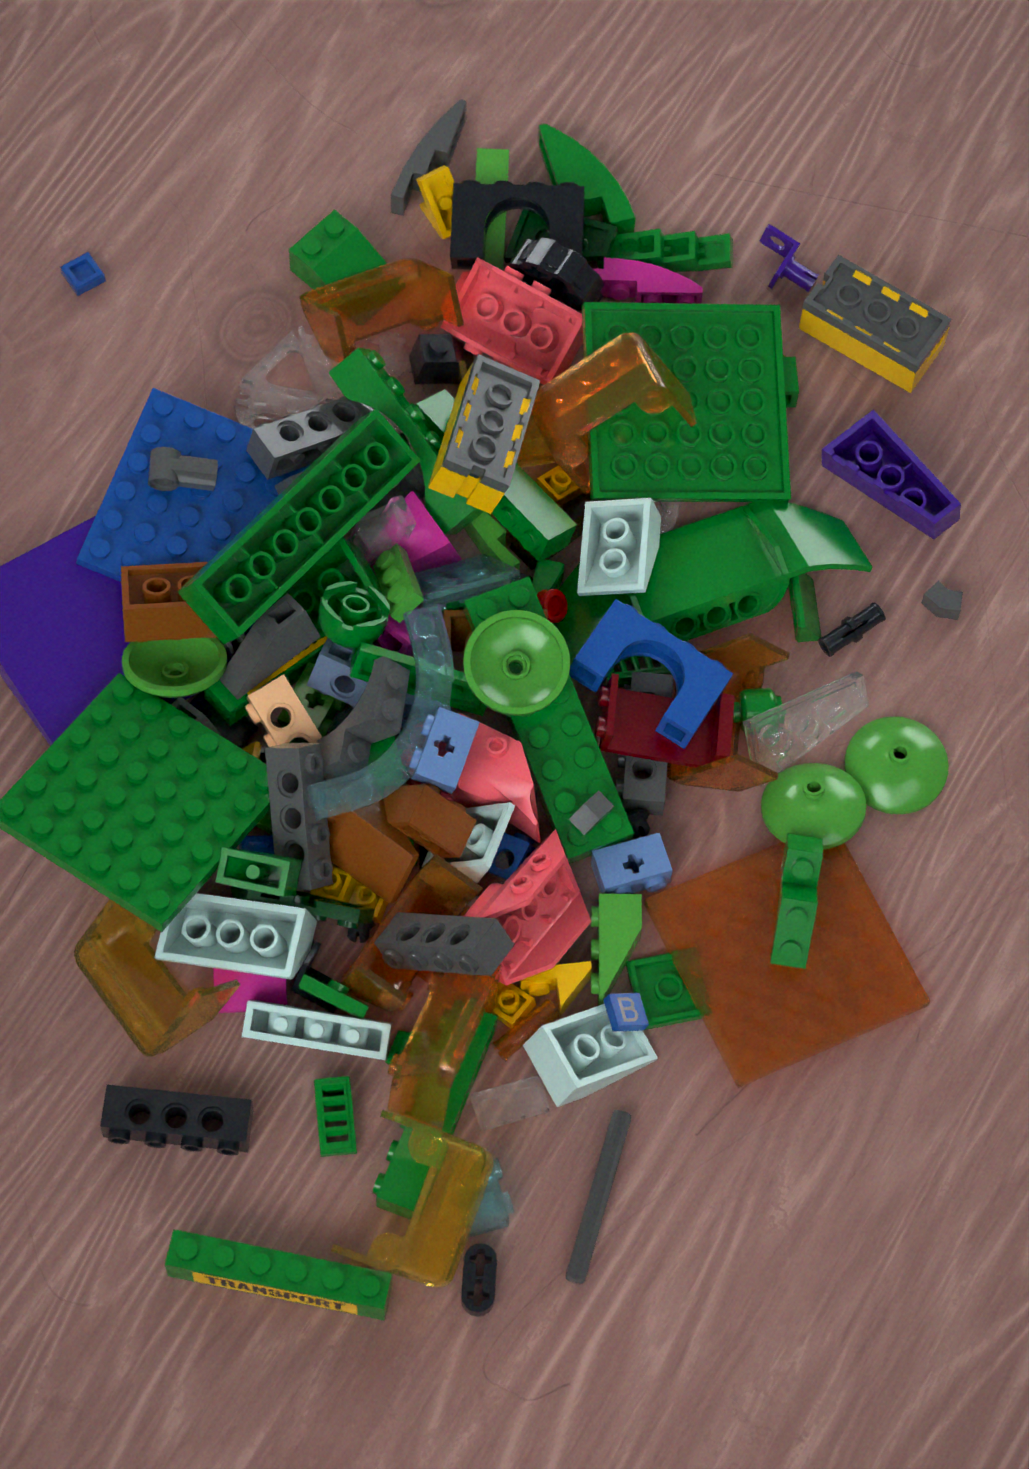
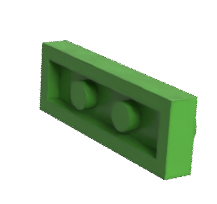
M396 543L390 550H386L379 555L373 568L382 594L390 605V616L401 623L424 598L407 551Z

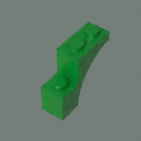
M787 833L781 865L778 910L770 954L771 964L806 969L818 906L817 885L823 858V841L821 838Z

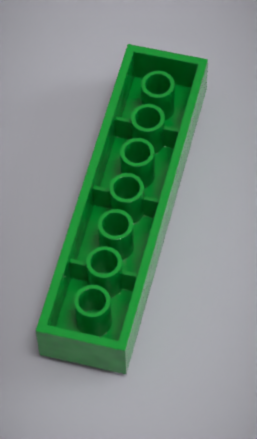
M374 409L359 418L179 589L177 591L178 594L223 645L239 638L421 461L420 458L378 409Z
M529 576L464 601L463 611L472 633L484 620L504 611L524 610L546 618ZM512 663L509 669L513 673H519L522 671V666L519 663ZM568 675L567 682L560 695L546 708L528 715H506L515 740L522 743L534 787L552 831L555 829L557 831L569 864L592 856V851L632 840L634 831L570 675ZM599 790L614 807L588 834L583 835L569 818Z

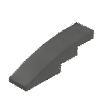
M460 99L433 125L419 142L403 167L391 193V213L404 216L413 190L420 191L416 181L417 178L433 171L435 167L439 168L443 165L449 167L466 121L467 101Z

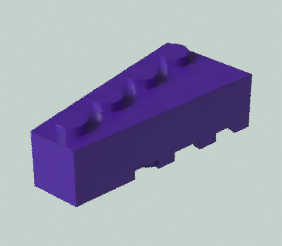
M874 410L822 448L823 467L932 539L937 538L960 520L961 503Z

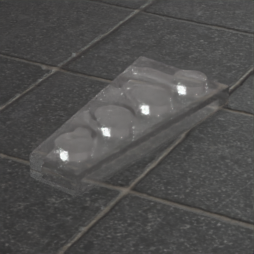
M859 672L851 673L743 721L754 783L761 787L764 786L773 777L788 768L869 706L864 675Z

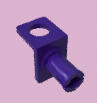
M769 224L759 241L785 259L774 274L768 287L772 289L779 277L781 279L786 277L806 292H809L819 274L814 273L795 261L796 257L794 254L800 243ZM770 236L780 239L784 246L773 242Z

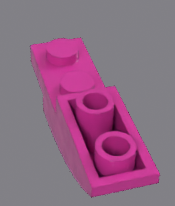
M604 258L603 269H593L603 280L604 287L601 290L603 297H612L617 300L635 298V303L701 304L703 287L676 272L656 265L627 259Z

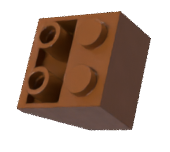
M425 782L421 783V785L401 784L400 786L384 787L382 796L387 821L390 825L438 858L461 857L477 821L466 813V808L463 805L447 800L440 795L441 791L439 788Z

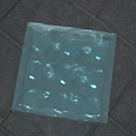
M482 554L448 565L416 572L415 576L424 598L418 606L424 610L426 609L427 612H436L447 608L446 604L459 601V603H464L465 600L520 580L519 569L489 555Z

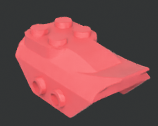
M477 257L472 269L462 272L445 304L447 316L441 328L466 342L463 348L476 356L478 354L482 355L484 352L493 357L492 360L536 378L547 387L555 384L568 371L583 343L582 314L550 297L549 294L552 290L534 280L530 286L522 282L524 274L509 266H506L505 270L502 271Z
M424 722L412 725L400 756L403 777L408 785H421V782L411 779L414 769L410 768L409 764L415 748L422 749L426 736L421 734ZM479 723L456 789L452 794L440 790V795L467 808L511 802L515 805L509 823L540 843L534 784L522 743L487 725ZM440 742L438 746H435L439 749L438 756L443 757L448 752L445 750L447 743Z
M556 829L528 856L504 884L494 883L488 886L464 915L465 917L497 918L514 943L512 949L491 975L493 979L506 986L555 967L591 923L586 905Z

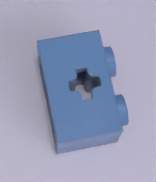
M442 707L438 708L434 716L428 714L421 734L426 736L422 749L415 748L409 767L414 769L411 779L421 783L432 784L440 790L452 794L457 787L480 722ZM440 742L447 743L445 750L448 752L443 757L437 755L439 749L435 747Z
M660 832L592 851L591 866L601 894H633L644 890L656 892L665 888L671 882L673 870ZM628 867H632V869L634 870V872H638V873H633L631 869H627V868H628Z

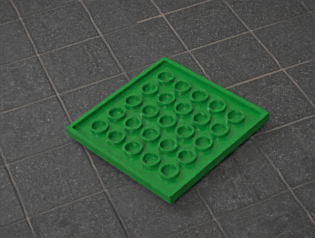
M583 303L582 326L591 501L652 498L653 502H789L791 500L780 305Z
M118 673L0 799V829L160 932H163L218 869L222 847L236 848L270 810L267 765L158 696L138 689L124 675Z

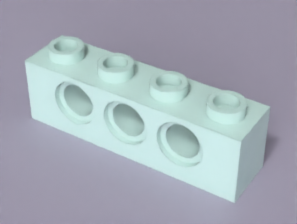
M251 999L247 1001L242 1037L386 1060L393 1023L367 1018L360 1019L355 1016Z

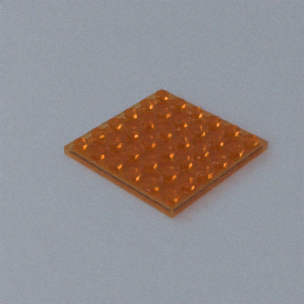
M784 842L753 853L647 897L644 900V906L668 953L671 955L737 1088L923 1009L930 1003L929 997L845 843L823 850L817 885L818 906L806 969L770 963L779 902L781 865L785 849Z

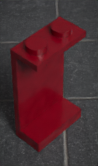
M612 673L606 686L601 685L598 706H603L602 716H598L595 726V737H600V751L717 772L723 771L730 758L735 695L720 694L716 704L687 747L683 749L655 731L675 698L618 688L619 674Z

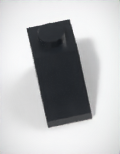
M419 334L409 355L414 383L460 384L475 360L474 355L463 348L464 345L451 334Z

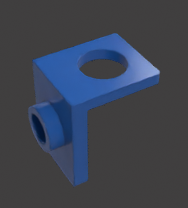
M504 833L491 867L487 872L507 880L523 863L525 857L528 858L535 850L533 846L534 841L520 833H515L514 836ZM505 850L513 852L514 862L509 868L500 869L496 866V857L500 852Z

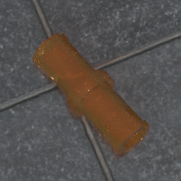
M546 999L544 1003L525 1018L519 1017L515 1021L516 1025L491 1043L494 1050H499L497 1054L504 1061H507L510 1056L523 1047V1044L542 1025L554 1022L562 1017L559 1010H554L556 1006L549 999Z

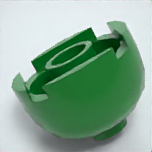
M337 582L325 589L324 595L320 600L319 624L323 633L332 642L345 648H359L361 642L373 644L381 636L388 622L390 605L387 599L378 590L370 586L366 591L356 588L358 582Z

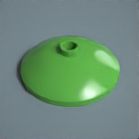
M509 610L492 615L473 631L464 651L463 668L469 688L481 703L498 713L521 716L546 708L560 695L568 679L570 655L564 637L546 618L529 611ZM512 663H519L522 666V671L513 673L510 671L509 666Z
M216 637L130 642L122 655V670L124 676L132 685L148 694L167 698L191 696L206 690L223 676L227 667L225 647Z
M883 717L864 725L849 742L844 760V770L860 784L865 794L866 804L875 810L888 814H909L930 805L942 792L949 769L946 750L936 734L925 725L905 717ZM901 752L905 755V758L898 759L894 756V753Z
M804 763L781 771L769 781L763 791L761 813L768 830L780 841L786 843L787 833L821 838L824 850L845 843L859 831L866 816V798L860 784L844 770L823 763Z

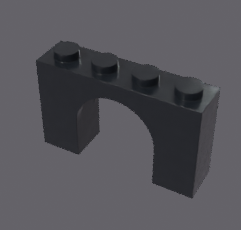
M464 180L461 183H453L450 244L452 269H472L477 257L485 261L486 234L490 224L500 214L514 209L528 210L540 216L549 228V239L555 240L560 245L575 250L583 256L584 186H578L572 182H564L559 184V186H554L538 181L528 182L526 185H513L509 181L481 184L476 180Z

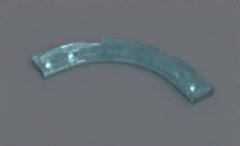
M440 604L403 613L416 667L415 695L404 728L387 751L368 766L345 776L307 786L316 821L371 805L401 787L413 775L414 769L410 768L409 764L415 748L422 749L426 736L422 735L421 731L427 715L434 716L439 707L450 711L452 682H454L453 655Z

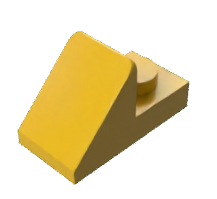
M443 165L417 178L416 181L425 201L419 204L438 235L444 240L451 236L453 183L455 182L449 167Z
M591 961L557 964L551 969L520 980V989L529 993L530 996H544L549 994L550 990H556L559 1016H561L590 981Z

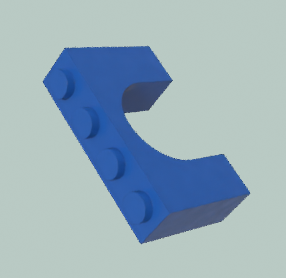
M615 599L574 658L570 666L569 675L597 693L612 669L621 660L631 656H646L659 661L667 667L675 680L676 697L663 715L655 731L685 749L715 705L720 694L726 688L733 673L727 670L721 662L711 660L697 651L691 643L681 641L670 634L661 624L648 620L631 605L623 604Z

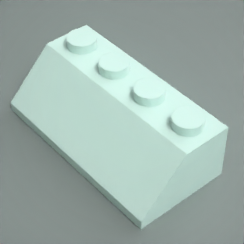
M196 893L165 930L160 933L155 959L292 980L311 950L317 920L306 908Z

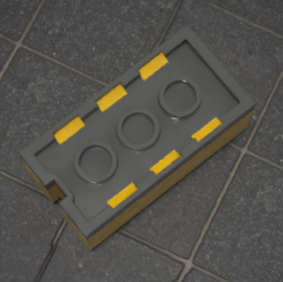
M838 255L825 272L823 284L817 283L805 299L799 329L911 393L945 346L951 318Z
M478 354L460 382L428 488L451 498H454L456 494L467 498L466 504L491 514L510 486L540 380Z

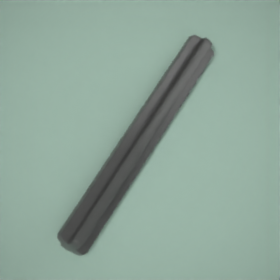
M614 1110L611 1116L566 1272V1279L573 1283L583 1284L587 1276L631 1122V1114L625 1111Z

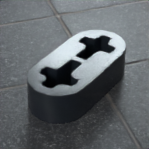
M483 1243L474 1244L469 1247L465 1253L463 1264L461 1302L464 1310L476 1317L489 1313L493 1308L495 1300L497 1255L493 1248ZM477 1254H485V1260L491 1261V1264L484 1265L483 1276L476 1275V1264L470 1262V1260H476ZM475 1284H483L482 1295L489 1299L482 1300L481 1306L477 1307L474 1306L473 1300L467 1299V1297L474 1296Z

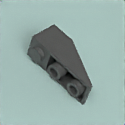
M287 593L255 621L228 663L223 676L219 679L237 700L321 637L306 610Z

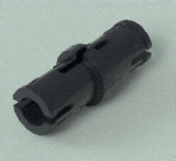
M875 602L871 603L870 606L852 618L847 616L841 620V625L824 637L819 638L818 643L823 652L831 657L852 641L855 643L860 641L864 633L886 620L885 614Z

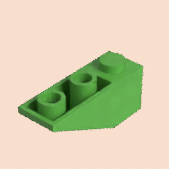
M599 893L598 906H591V927H597V939H591V960L598 961V973H591V994H598V1006L604 1004L603 999L611 993L626 966V962L629 961L640 941L642 930V894Z

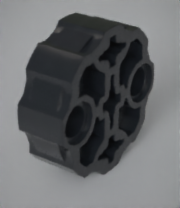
M543 237L540 240H525L508 265L524 274L522 282L531 286L534 280L552 290L549 294L550 297L581 314L584 302H600L603 298L601 290L604 287L601 276L590 267L588 261L575 250L560 245L555 240Z

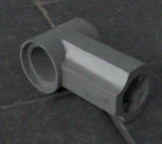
M170 447L154 448L150 453L148 485L160 491H171L178 487L214 491L218 460L184 456L178 450Z

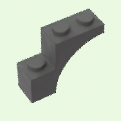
M385 656L375 659L368 684L352 712L335 730L317 740V743H321L324 762L323 775L325 779L337 784L366 776L371 744L400 733L410 670Z

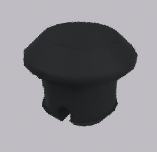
M635 809L626 813L634 831V839L639 838L640 833L643 837L649 834L650 827L646 821L649 816L648 811Z
M373 920L372 923H359L358 929L348 928L347 937L352 942H356L357 937H360V943H364L369 939V931L375 927L376 923Z

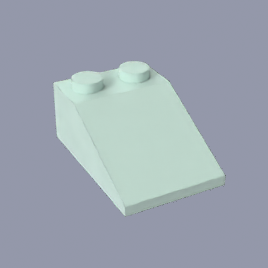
M652 498L585 502L577 589L579 596L646 592L659 548L661 515Z
M507 802L466 808V813L477 821L461 857L438 858L428 851L420 873L450 893L471 891L490 869L515 805Z
M605 1004L542 1025L523 1044L556 1107L584 1098L658 1059L643 1031H612Z

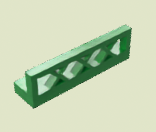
M361 642L359 648H353L350 677L368 682L375 659L385 656L410 670L407 694L480 716L484 715L487 706L481 703L472 693L464 672L365 642Z

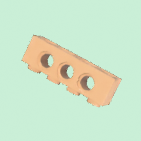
M284 674L246 697L249 704L244 707L254 724L261 721L268 734L264 735L263 738L268 747L290 743L294 738H302L306 743H317V740L322 738ZM283 708L289 713L290 721L286 727L279 728L272 724L270 715L274 709ZM327 779L324 784L326 797L332 784H334Z

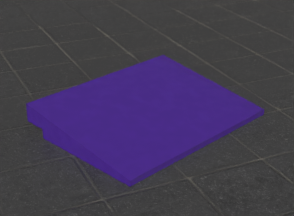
M96 516L0 566V676L50 746L118 673L124 675L122 655L130 642H125L121 582L76 564L77 557ZM194 695L186 696V697H182V698H183L184 700H187V699H189L190 697H192V696H194ZM159 697L169 704H172L177 699Z

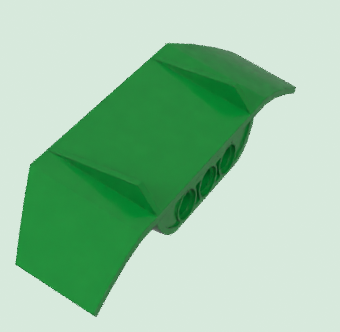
M785 501L752 502L660 534L658 552L646 592L579 596L577 594L579 562L559 589L567 599L568 609L566 616L562 621L552 624L560 631L566 641L571 666L574 658L615 599L623 604L631 605L639 614L653 623L661 624L670 634L681 641H688L768 613L783 598L789 586L790 578L811 571L827 569L871 572L873 566L843 520Z

